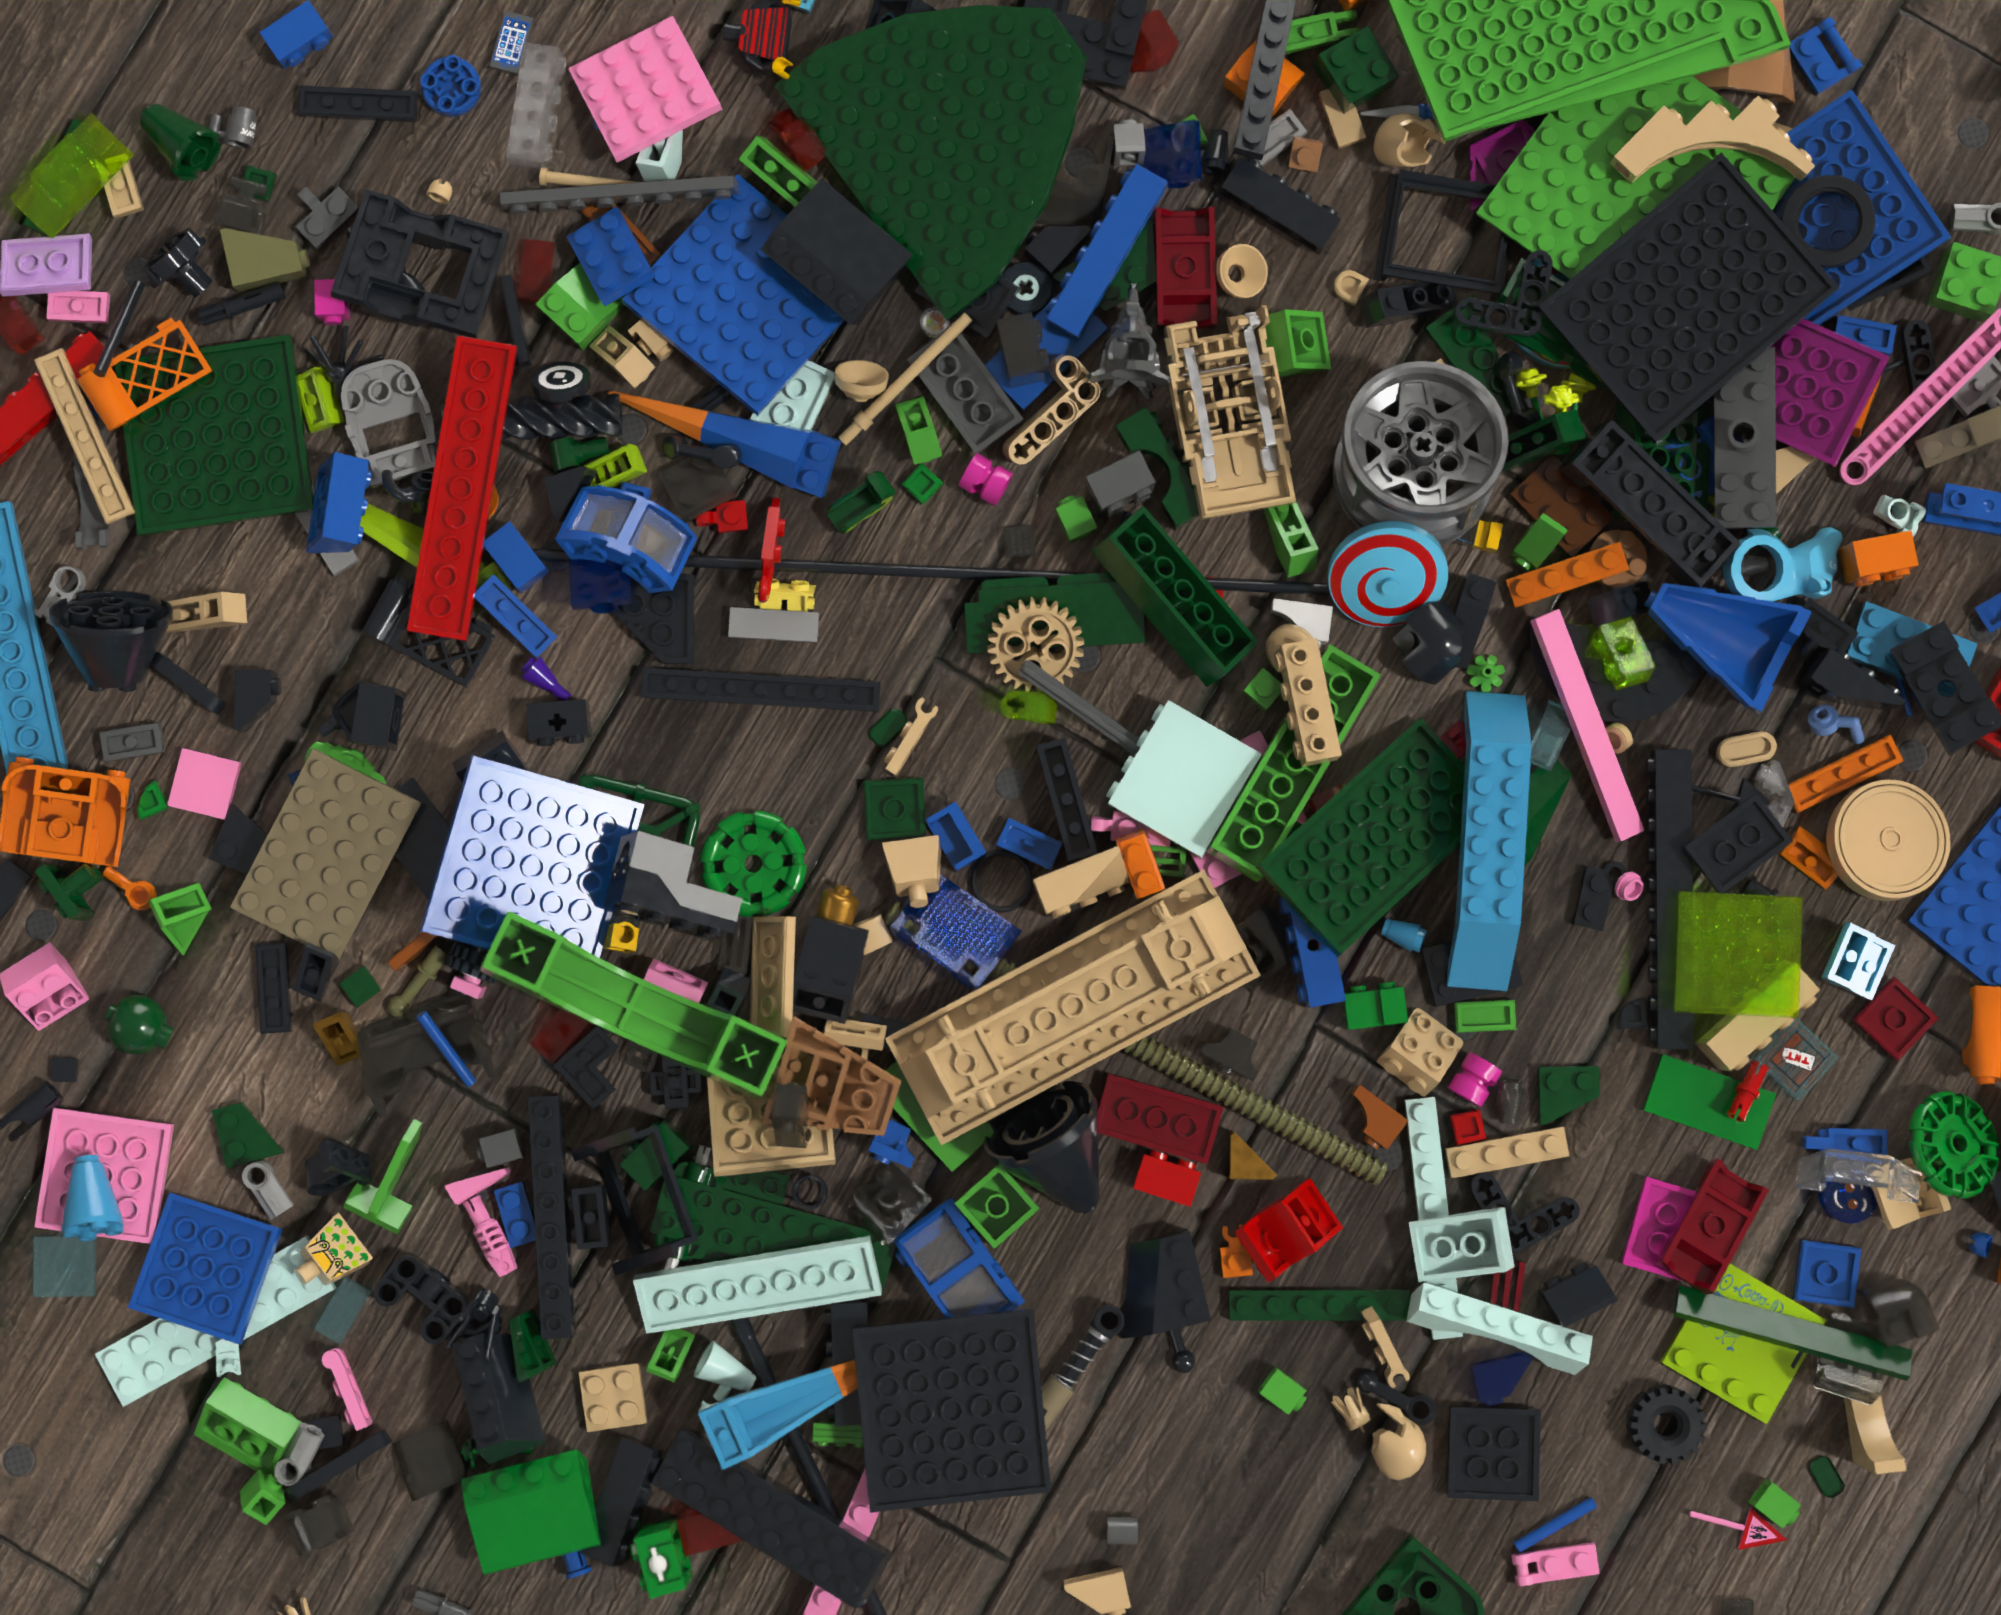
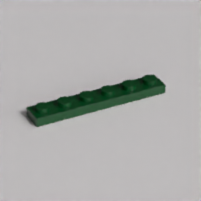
M1229 1289L1230 1321H1365L1361 1311L1371 1306L1381 1321H1407L1410 1305V1290Z

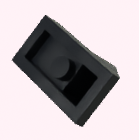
M307 943L293 990L321 1002L326 994L331 973L339 964L340 959L329 951Z

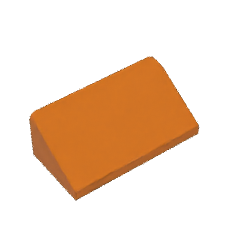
M1799 826L1790 837L1793 842L1778 854L1826 890L1838 877L1828 855L1827 846L1803 827Z

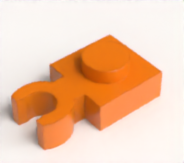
M1223 1226L1222 1236L1228 1242V1247H1220L1222 1277L1230 1278L1253 1275L1250 1255L1241 1245L1238 1237L1229 1236L1227 1226Z

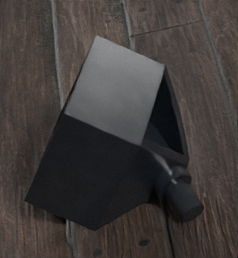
M359 682L342 695L333 706L332 714L328 716L329 720L317 729L324 738L336 729L338 731L343 729L350 742L357 745L397 751L406 693L396 687Z

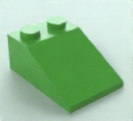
M581 263L558 280L536 303L540 312L581 350H584L625 307L622 304L624 296L604 306Z

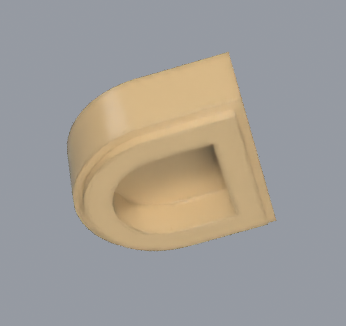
M1352 270L1343 271L1334 282V292L1339 299L1355 307L1369 278Z

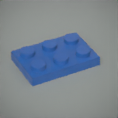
M617 206L567 235L574 252L604 306L609 305L656 277Z

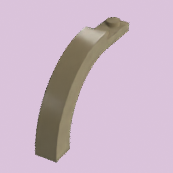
M2001 406L1916 440L1915 443L1925 469L2000 440Z

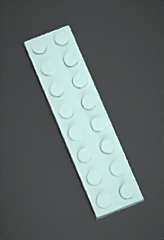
M309 1236L274 1254L243 1340L336 1289L334 1282L325 1286L318 1277H315L306 1285L297 1278L294 1270L306 1262L300 1252L309 1243ZM159 1318L99 1351L95 1356L124 1407L216 1356L215 1340L218 1337Z
M870 1236L636 1274L633 1278L646 1334L880 1296L882 1294Z

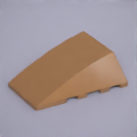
M1769 0L1775 6L1787 33L1784 0ZM1789 48L1760 59L1693 76L1713 91L1722 88L1764 94L1767 95L1766 99L1770 101L1796 103Z
M794 1016L786 1039L787 1046L774 1089L768 1099L761 1124L772 1125V1123L786 1124L787 1127L797 1128L803 1125L817 1127V1130L829 1131V1128L844 1129V1132L884 1136L901 1080Z

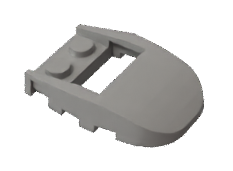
M384 359L354 369L346 377L342 385V409L345 411L347 436L353 444L356 456L369 460L368 470L371 471L370 486L377 488L383 485L382 472L386 469L392 472L394 481L413 476L421 471L433 470L438 449L436 428L429 403L415 373L408 365L394 359ZM414 414H420L426 439L370 455L364 429Z

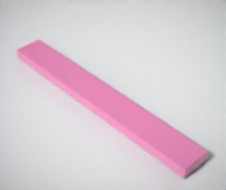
M1559 609L1553 610L1530 622L1615 842H1621L1644 831V828Z

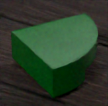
M158 781L150 783L140 797L137 807L139 820L147 819L169 809Z

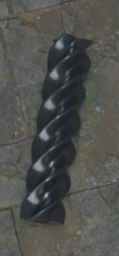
M584 394L583 396L575 397L571 401L555 403L544 400L540 403L531 397L518 398L511 404L508 402L502 440L512 436L518 439L529 440L541 435L558 439L570 434L585 438L593 437L600 433L608 436H622L623 405H621L620 394H608L601 400ZM441 401V411H442L441 426H442V420H443V414H444V408H445V402H444V401Z

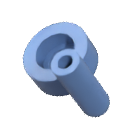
M1819 705L1813 708L1808 715L1810 728L1816 735L1827 736L1834 733L1839 727L1849 728L1855 744H1860L1865 739L1857 717L1838 715L1837 710L1830 705Z

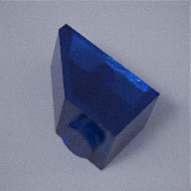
M1522 1351L1468 1364L1476 1399L1480 1403L1485 1402L1486 1406L1502 1403L1503 1397L1510 1396L1531 1363L1532 1355Z

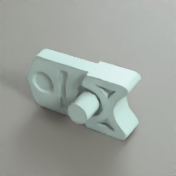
M217 1338L215 1340L217 1377H221L226 1372H234L237 1375H241L239 1344Z

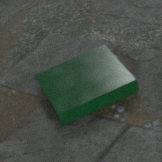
M923 778L864 781L867 841L926 837Z

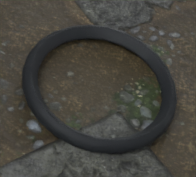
M996 850L985 854L975 864L971 873V889L976 900L986 909L1000 913L1011 912L1021 907L1030 897L1033 889V874L1029 864L1023 857L1008 850ZM1008 856L1022 865L1026 872L1027 888L1021 899L1010 906L992 905L984 900L978 891L977 875L979 869L986 861L993 857Z

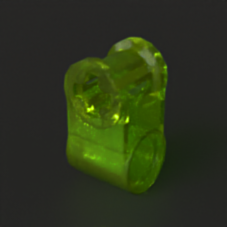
M1011 691L1001 700L1000 710L1008 719L1040 724H1056L1058 702L1044 692ZM1013 698H1017V703L1022 704V707L1018 708L1016 713L1012 712V707L1007 706V703L1011 702Z

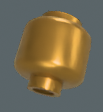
M836 884L835 889H825L822 892L817 908V916L852 925L859 907L858 898L852 895L853 889L840 884Z

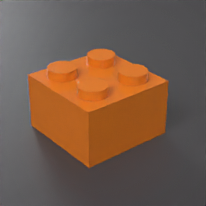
M1911 530L1853 541L1838 550L1845 584L1855 583L1856 587L1874 584L1873 582L1880 581L1881 577H1884L1885 582L1902 579V576L1910 575L1911 569L1919 566Z

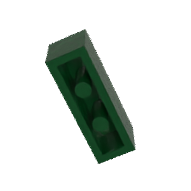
M1577 410L1553 414L1508 435V451L1502 471L1520 468L1585 439L1586 435Z

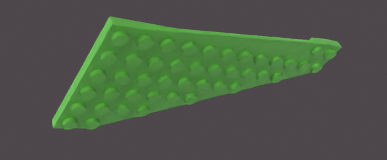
M1386 0L1444 142L1471 132L1760 59L1788 49L1791 45L1778 12L1769 0Z

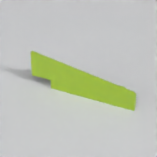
M367 503L364 516H361L360 521L363 532L417 568L424 529Z

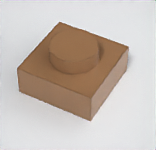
M1294 136L1288 167L1318 172L1323 141Z

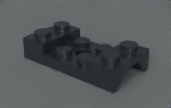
M1942 621L1893 647L1888 654L1947 754L1951 756L1985 735L2000 730L2001 715L1991 698L1988 699L1959 651V645L1945 621ZM1942 682L1951 683L1955 689L1954 695L1951 697L1941 696L1937 690L1938 685Z

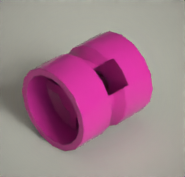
M976 453L965 470L958 486L971 494L980 493V499L995 507L1008 487L1013 473L1000 465L994 468L991 460Z
M1469 1052L1461 1064L1462 1073H1456L1447 1088L1481 1108L1490 1094L1487 1089L1488 1086H1495L1503 1071L1478 1055Z

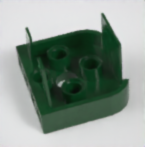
M1410 1533L1341 1614L1394 1615L1393 1611L1396 1602L1404 1597H1410L1417 1601L1419 1605L1418 1615H1484V1607L1481 1598L1471 1585ZM1423 1582H1433L1435 1586L1431 1594H1420L1419 1589ZM1383 1584L1392 1586V1592L1387 1598L1377 1596V1589Z

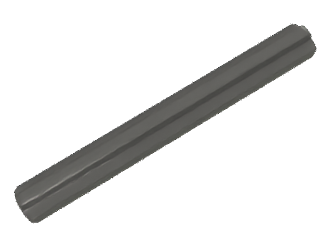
M1026 660L1022 664L1018 672L1020 676L1126 751L1136 756L1140 749L1136 745L1139 737L1030 660Z

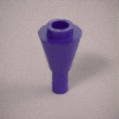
M541 656L537 660L531 657L521 668V671L525 673L521 679L547 692L550 691L560 701H566L571 696L557 682L558 680Z

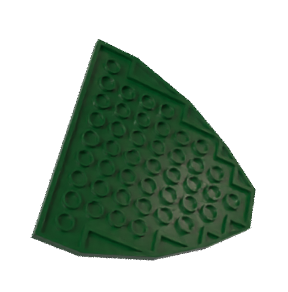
M975 5L903 14L822 46L789 73L788 79H781L774 86L874 222L913 254L906 264L946 320L950 321L996 284L1046 207L1074 129L1087 57L1055 13L1049 8Z

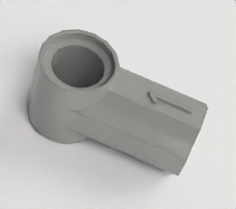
M1995 203L1994 205L1953 204L1949 222L1951 231L1986 232L1990 235L2000 234L2001 225H1997L1992 221L1991 213L2001 215V203Z
M257 1160L244 1168L242 1173L243 1183L252 1190L270 1220L294 1206L274 1175V1169L269 1162ZM254 1167L261 1168L264 1171L265 1179L263 1182H256L252 1178L251 1172Z
M306 1423L299 1425L283 1459L275 1466L274 1474L279 1483L291 1486L310 1473L311 1462L325 1436L321 1429ZM289 1463L295 1466L296 1474L291 1471Z

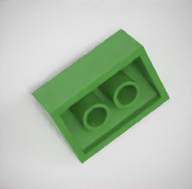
M224 1377L205 1402L194 1435L255 1471L259 1469L267 1475H275L274 1469L276 1464L283 1459L302 1422L297 1420L292 1414L273 1406L265 1398L254 1395L244 1389L239 1383L232 1382Z

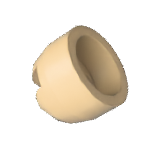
M442 179L434 180L430 184L426 195L435 202L448 204L452 196V186L448 181L443 185Z

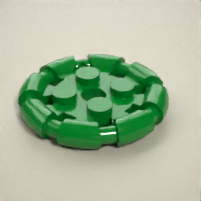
M754 810V813L743 814V811L726 817L717 824L718 828L711 836L708 834L701 850L700 863H703L701 878L705 888L730 895L725 889L731 883L738 889L734 896L742 898L739 916L752 917L754 914L768 916L780 911L791 903L789 899L795 892L799 893L806 877L807 865H804L803 855L806 853L802 839L793 827L789 828L782 822L783 818L770 812ZM756 825L757 834L750 833L746 835L745 826ZM774 831L782 837L777 845L769 839V836ZM727 835L735 840L728 849L720 844ZM752 855L759 856L762 860L761 869L754 873L749 872L745 866L747 858ZM783 855H792V866L783 867ZM724 861L723 869L725 872L715 873L714 862ZM779 879H782L786 886L779 893L773 886L776 885ZM762 892V902L751 903V893Z
M1941 1091L1926 1097L1924 1104H1919L1914 1110L1908 1129L1911 1132V1141L1908 1142V1146L1916 1170L1922 1171L1925 1176L1924 1181L1936 1192L1946 1197L1953 1195L1956 1199L1971 1198L1982 1192L1984 1185L1991 1183L1999 1162V1158L1996 1157V1148H1999L1998 1137L1992 1121L1986 1119L1982 1113L1984 1110L1978 1103L1962 1093L1954 1095L1952 1091ZM1954 1137L1959 1143L1958 1151L1953 1146ZM1980 1147L1984 1148V1154H1980ZM1933 1161H1934V1162L1937 1164V1166H1938V1168H1937L1936 1170L1934 1169V1167H1933L1932 1164H1931Z

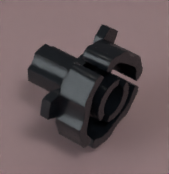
M189 227L169 238L164 245L170 251L166 253L162 247L158 248L142 268V271L152 281L150 285L155 289L164 281L168 282L176 278L194 298L200 295L213 282L194 261L199 254L198 251L207 240L204 237L199 238Z

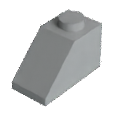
M1121 120L1119 124H1114V167L1135 166L1136 164L1143 166L1146 151L1143 123L1137 124L1136 120Z

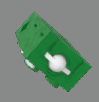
M676 1516L647 1524L640 1529L634 1538V1544H631V1551L634 1561H640L642 1574H639V1581L642 1591H648L649 1598L652 1599L686 1589L694 1573L679 1517Z

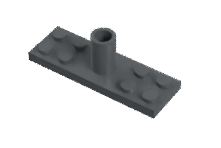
M1769 347L1714 394L1715 519L1725 529L1776 528L1775 347ZM1742 429L1752 430V440L1748 443L1737 442L1735 435L1738 431Z

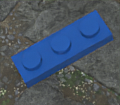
M494 574L476 590L474 598L535 658H538L557 638Z

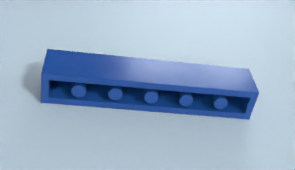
M1138 164L1135 165L1133 171L1128 168L1120 181L1123 188L1118 196L1114 194L1111 196L1105 207L1108 214L1103 222L1098 220L1090 233V236L1093 237L1088 248L1085 246L1081 248L1075 259V262L1078 263L1073 274L1069 271L1067 272L1060 285L1063 288L1062 293L1058 299L1053 297L1045 310V313L1048 314L1046 319L1049 324L1079 340L1168 187V181Z

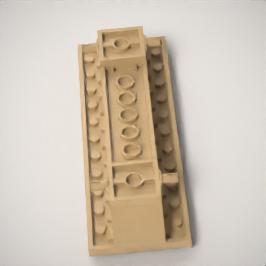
M1202 870L886 1037L885 1040L940 1144L943 1145L1261 975L1205 870Z

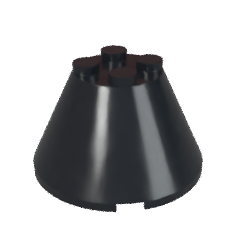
M88 592L79 594L80 600L67 603V598H64L54 603L49 609V619L80 676L88 684V690L94 692L104 691L106 688H118L122 692L135 691L137 684L143 681L173 618V608L169 602L163 599L160 604L152 601V595L139 592Z

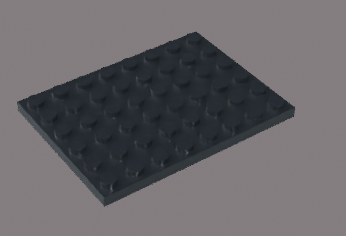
M1721 152L1539 305L1537 309L1655 444L1840 287Z

